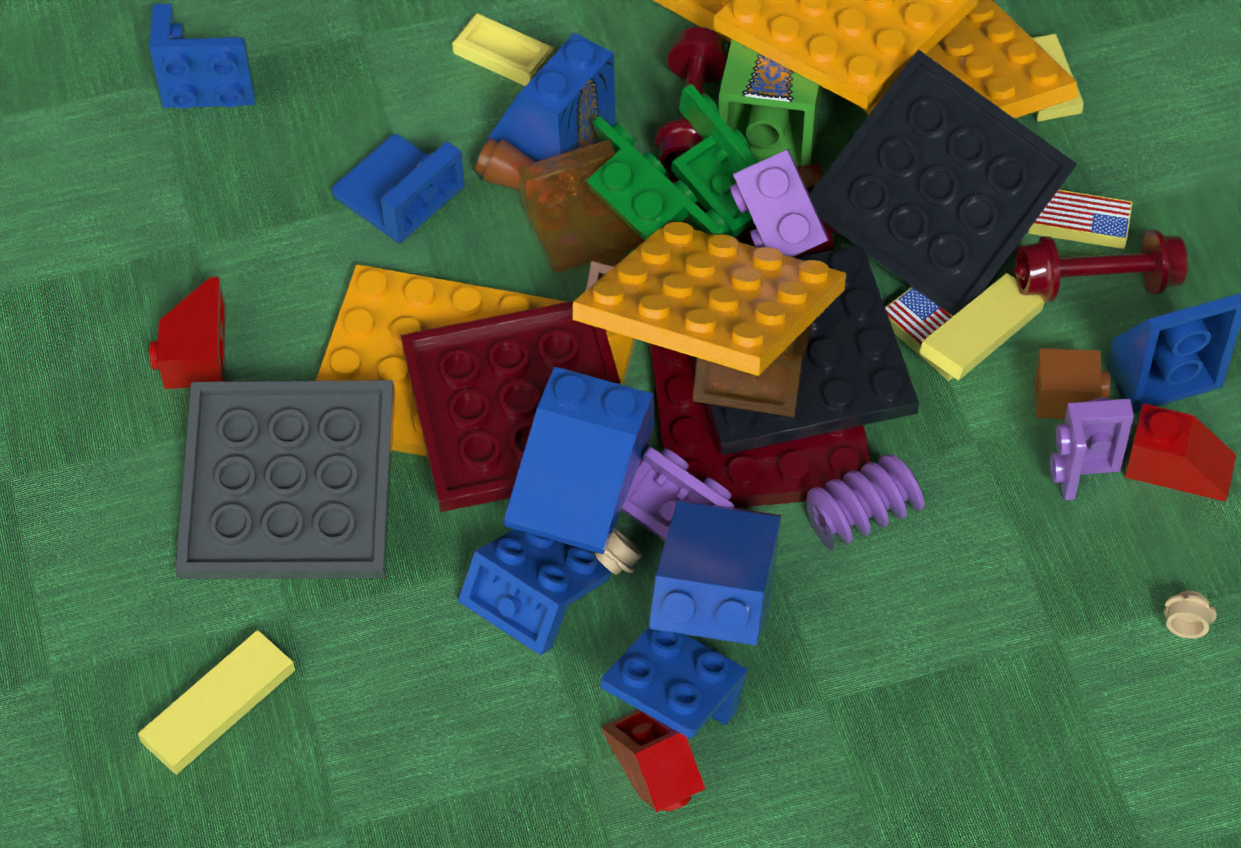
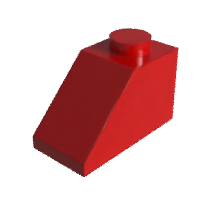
M209 277L159 320L158 340L150 341L149 352L152 370H160L165 389L191 388V382H224L226 303L220 277Z
M1143 403L1125 478L1226 502L1236 454L1194 415Z
M639 709L601 727L607 742L639 798L656 812L679 809L691 801L692 795L706 789L685 735Z

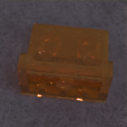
M609 140L518 168L522 207L554 272H562L590 263L606 249L624 252L638 247L644 241L590 190L586 182L591 175L615 155Z
M813 323L759 376L697 358L693 401L794 417L797 409L802 362L812 334Z

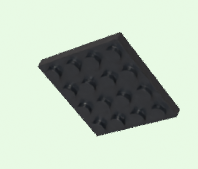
M918 49L810 193V197L823 225L852 246L856 245L859 248H864L867 257L908 287L914 289L954 316L983 292L1072 173L1077 163Z
M855 245L796 258L803 261H821L831 269L845 272V290L759 376L691 356L721 455L918 414L919 400L864 248H859Z

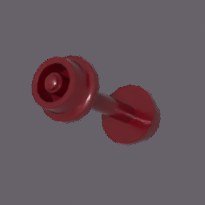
M692 27L685 29L679 34L676 43L668 51L667 64L675 75L686 80L685 87L692 84L702 95L704 83L716 81L723 77L728 55L724 49V41L717 32L706 27ZM682 114L680 120L661 126L655 136V147L660 153V163L671 174H674L671 171L672 161L704 140Z
M1158 229L1148 230L1145 233L1141 253L1059 258L1054 240L1051 236L1040 237L1035 244L1019 246L1014 273L1016 274L1017 285L1022 295H1038L1047 302L1056 299L1060 278L1142 273L1147 290L1151 294H1162L1166 287L1179 286L1185 282L1188 259L1183 239L1180 236H1165Z

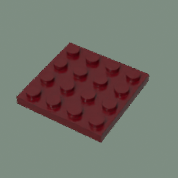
M573 301L400 335L440 513L511 498L536 410L554 367L621 385L606 330L572 320Z

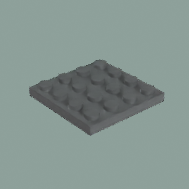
M393 380L191 382L176 560V574L179 579L386 578L395 404Z

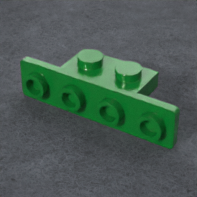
M689 84L682 89L679 111L704 140L673 160L671 171L688 186L706 211L712 209L724 220L730 230L726 235L735 238L755 223L749 210L741 213L730 189V186L736 184L733 174L760 161L750 151L749 144L744 135L736 128L731 129L720 117L715 102L707 94L701 95L692 84Z
M600 116L592 121L601 143L614 156L591 175L586 182L590 190L644 241L658 229L664 228L666 224L682 222L683 220L691 225L694 230L713 236L726 235L730 231L724 220L714 210L709 209L705 213L695 204L698 201L696 196L681 180H677L673 184L664 175L666 173L665 168L652 153L646 151L642 155L633 147L635 145L633 138L619 123L616 122L611 127Z

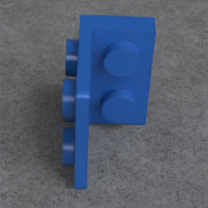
M153 4L149 48L163 108L236 107L255 104V91L244 38L185 39L183 23H176L172 4Z
M393 134L332 187L333 197L400 244L465 187L461 150L446 141L434 153L426 154L400 135Z
M512 529L475 551L458 602L539 655H542L553 647L567 606L608 581L612 572L589 550Z
M648 627L602 676L600 687L686 737L692 738L710 717L726 725L736 714L748 669L685 634L654 630Z

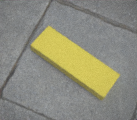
M1006 273L923 340L919 354L959 381L1042 311L1045 301L1038 295H1022L1016 278Z
M257 630L138 733L140 742L177 775L295 671L293 661Z

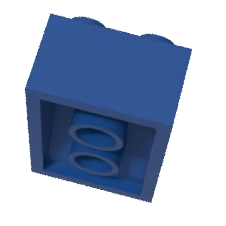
M1241 293L1147 319L1113 338L1107 369L1122 399L1131 400L1133 413L1141 411L1143 403L1160 406L1223 387L1241 326Z
M554 367L536 410L504 518V526L604 554L654 429V394Z

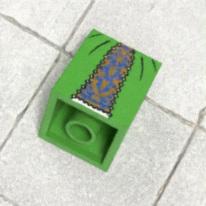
M732 39L719 92L718 110L720 117L731 129L736 128L744 135L749 144L750 151L760 162L789 149L796 166L811 165L823 87Z

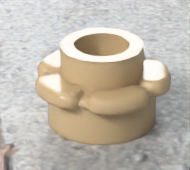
M616 528L612 532L604 554L595 553L597 559L615 575H618L622 570L627 573H633L636 570L634 565L643 556L640 550Z
M1195 591L1180 592L1168 598L1165 602L1164 615L1167 619V628L1173 634L1183 638H1200L1208 633L1210 624L1216 620V609L1209 606V601L1201 593Z

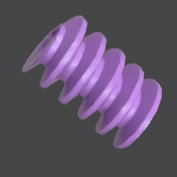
M891 454L880 458L878 464L873 462L865 464L861 468V472L852 470L846 473L843 481L835 478L826 483L825 489L820 487L812 488L808 491L806 498L807 511L814 531L821 542L831 551L834 549L832 536L834 534H837L846 545L853 541L851 526H855L864 537L871 533L869 518L871 517L881 528L888 526V509L892 511L896 518L901 520L907 516L906 501L918 512L925 508L923 494L913 472L902 460Z

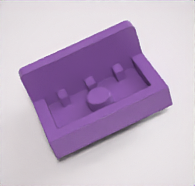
M789 149L733 174L736 184L730 186V189L741 213L749 210L757 228L750 231L756 247L775 248L780 250L783 255L793 257L829 240Z
M1096 398L1089 402L1068 403L1064 424H1057L1056 426L1058 452H1052L1050 455L1053 483H1061L1064 500H1075L1080 475L1120 472L1134 417L1130 399L1112 400L1109 398Z
M649 447L643 455V462L637 469L621 511L663 541H666L677 500L731 508L735 506L728 501L732 496L730 492L719 483L710 478H706L702 483L686 472L689 465L680 456L666 448L659 453L652 447Z

